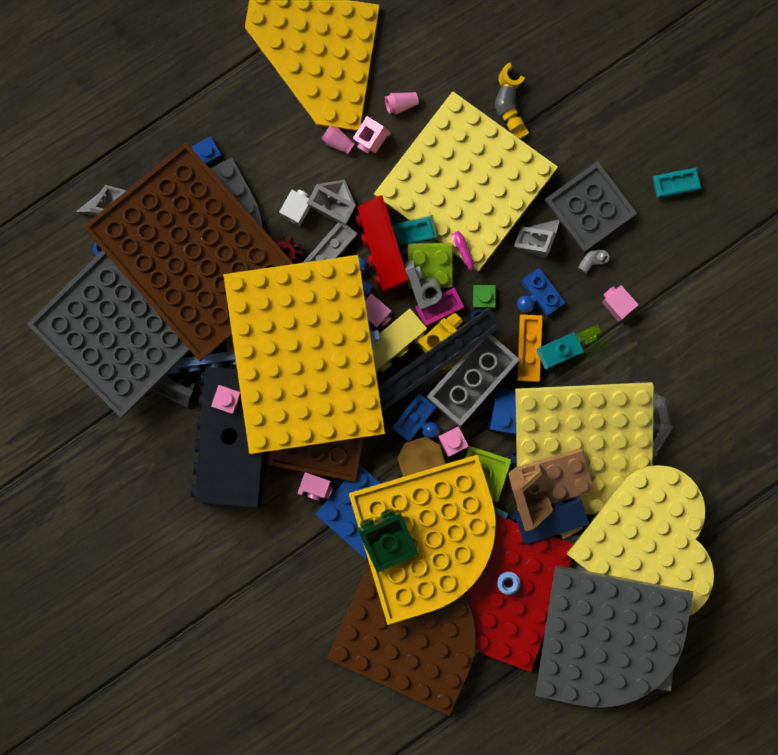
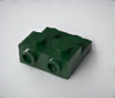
M393 508L383 511L381 513L382 517L374 521L372 518L363 520L360 523L361 527L357 528L377 573L419 554L400 511H394Z

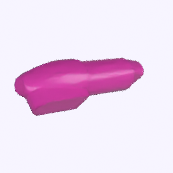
M456 231L454 234H451L455 247L459 249L464 264L468 266L469 270H473V260L465 238L461 232Z

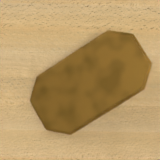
M427 437L404 443L398 456L403 477L446 464L440 445Z

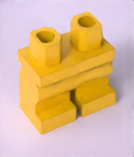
M456 313L447 319L443 318L418 342L417 346L426 353L454 333L463 320ZM464 354L444 367L443 370L448 373Z

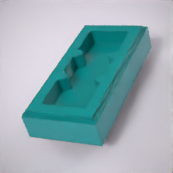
M697 167L652 177L657 198L701 189Z
M432 215L392 225L398 246L438 237Z
M575 332L536 349L545 369L584 352Z

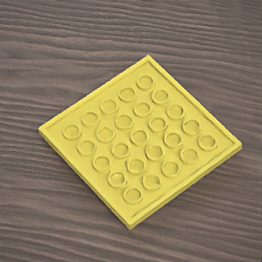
M452 92L378 187L374 196L383 195L385 204L408 221L432 215L438 237L433 239L438 243H452V253L463 261L460 251L455 247L451 234H454L456 231L461 232L473 260V269L479 272L555 173L558 166L455 92Z
M653 383L515 389L517 467L582 448L594 491L580 495L586 515L598 514L630 474L641 468L652 466Z

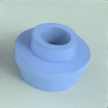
M505 572L498 578V588L504 594H514L520 587V579L513 572ZM506 579L513 581L511 587L505 586L504 582Z

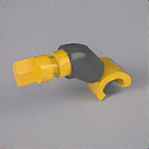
M509 62L499 74L498 80L501 88L495 100V109L499 117L502 116L504 121H508L507 126L512 134L521 139L528 135L529 132L522 118L517 117L518 111L516 110L515 98L516 88L521 85L525 77L520 76L518 80L510 79L507 73L512 69V63Z

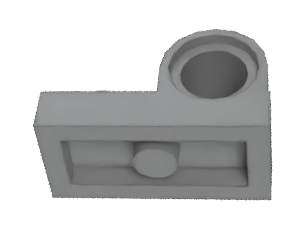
M414 260L405 262L406 273L419 308L423 309L439 302L442 296L440 282L433 277L424 278L420 265L416 266ZM428 288L436 289L432 294L425 292Z

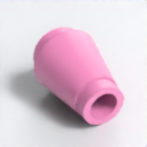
M416 92L390 93L389 96L385 97V104L389 114L394 113L396 115L419 104Z
M332 125L328 127L321 139L326 142L325 145L347 154L355 144L337 126L333 127Z

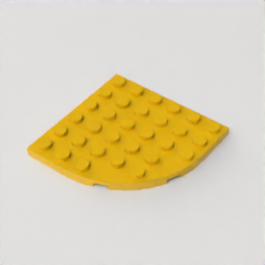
M478 455L349 493L358 527H361L360 523L365 519L372 518L374 521L382 517L381 513L387 509L399 510L419 553L377 573L365 548L387 625L438 610L454 602L472 587L484 570L494 544L496 520L491 494Z

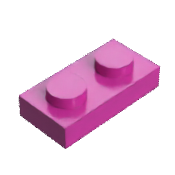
M455 287L442 293L441 299L436 304L420 309L419 305L415 306L425 327L464 308Z

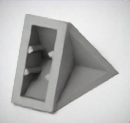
M345 179L316 184L307 202L310 207L325 218L343 224L347 223L356 206Z
M105 185L100 193L76 212L95 217L126 190Z
M554 220L530 227L521 226L514 247L545 259L550 251L560 221Z

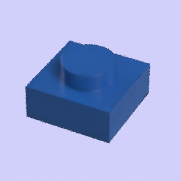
M211 136L192 146L194 152L206 165L222 157Z

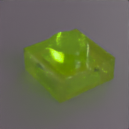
M597 324L577 333L576 336L579 343L584 341L587 345L598 340L597 335L601 333V330Z

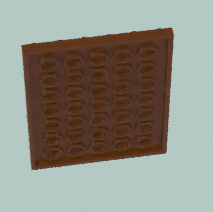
M186 142L83 226L85 231L199 362L232 336L223 274L293 264Z

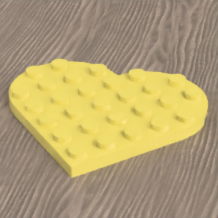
M668 466L644 467L630 474L567 553L577 563L591 572L693 591L689 616L696 613L705 604L713 587L714 571L711 559L705 548L696 540L705 519V504L698 486L688 475Z

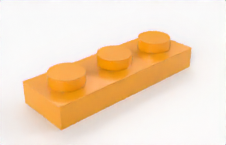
M520 315L518 358L520 360L517 364V381L540 382L541 360L536 351L537 348L541 347L542 316Z

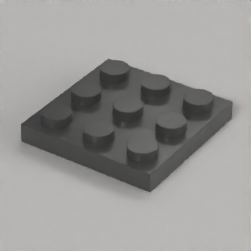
M598 161L544 200L583 253L637 214Z

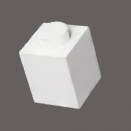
M291 190L279 211L280 216L300 227L311 208L307 204L310 196L301 190H298V192Z

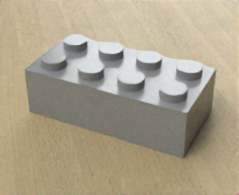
M490 334L462 356L426 399L460 427L520 359Z

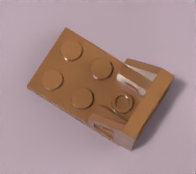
M582 448L518 466L508 473L525 531L535 529L553 512L552 503L594 491Z

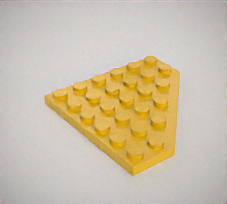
M249 0L245 23L246 31L311 116L314 123L320 127L328 128L332 125L333 127L337 126L340 130L358 131L362 121L380 5L351 0Z

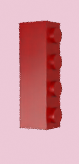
M380 195L358 206V214H355L358 227L362 226L365 233L361 235L364 247H369L371 255L367 256L370 267L376 269L377 276H374L377 289L381 288L384 294L407 287L408 276L383 195Z

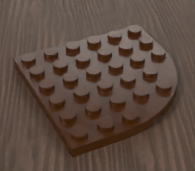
M368 563L327 659L450 716L469 673L475 652V622L470 603L464 593L461 597L443 608L387 625L371 567Z

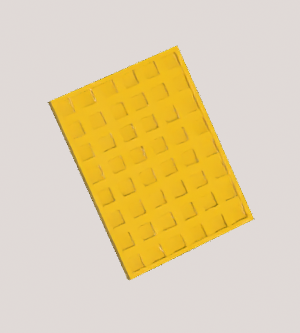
M358 255L223 274L249 454L385 434Z

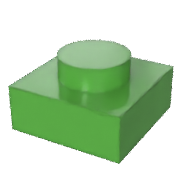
M473 285V308H495V285Z

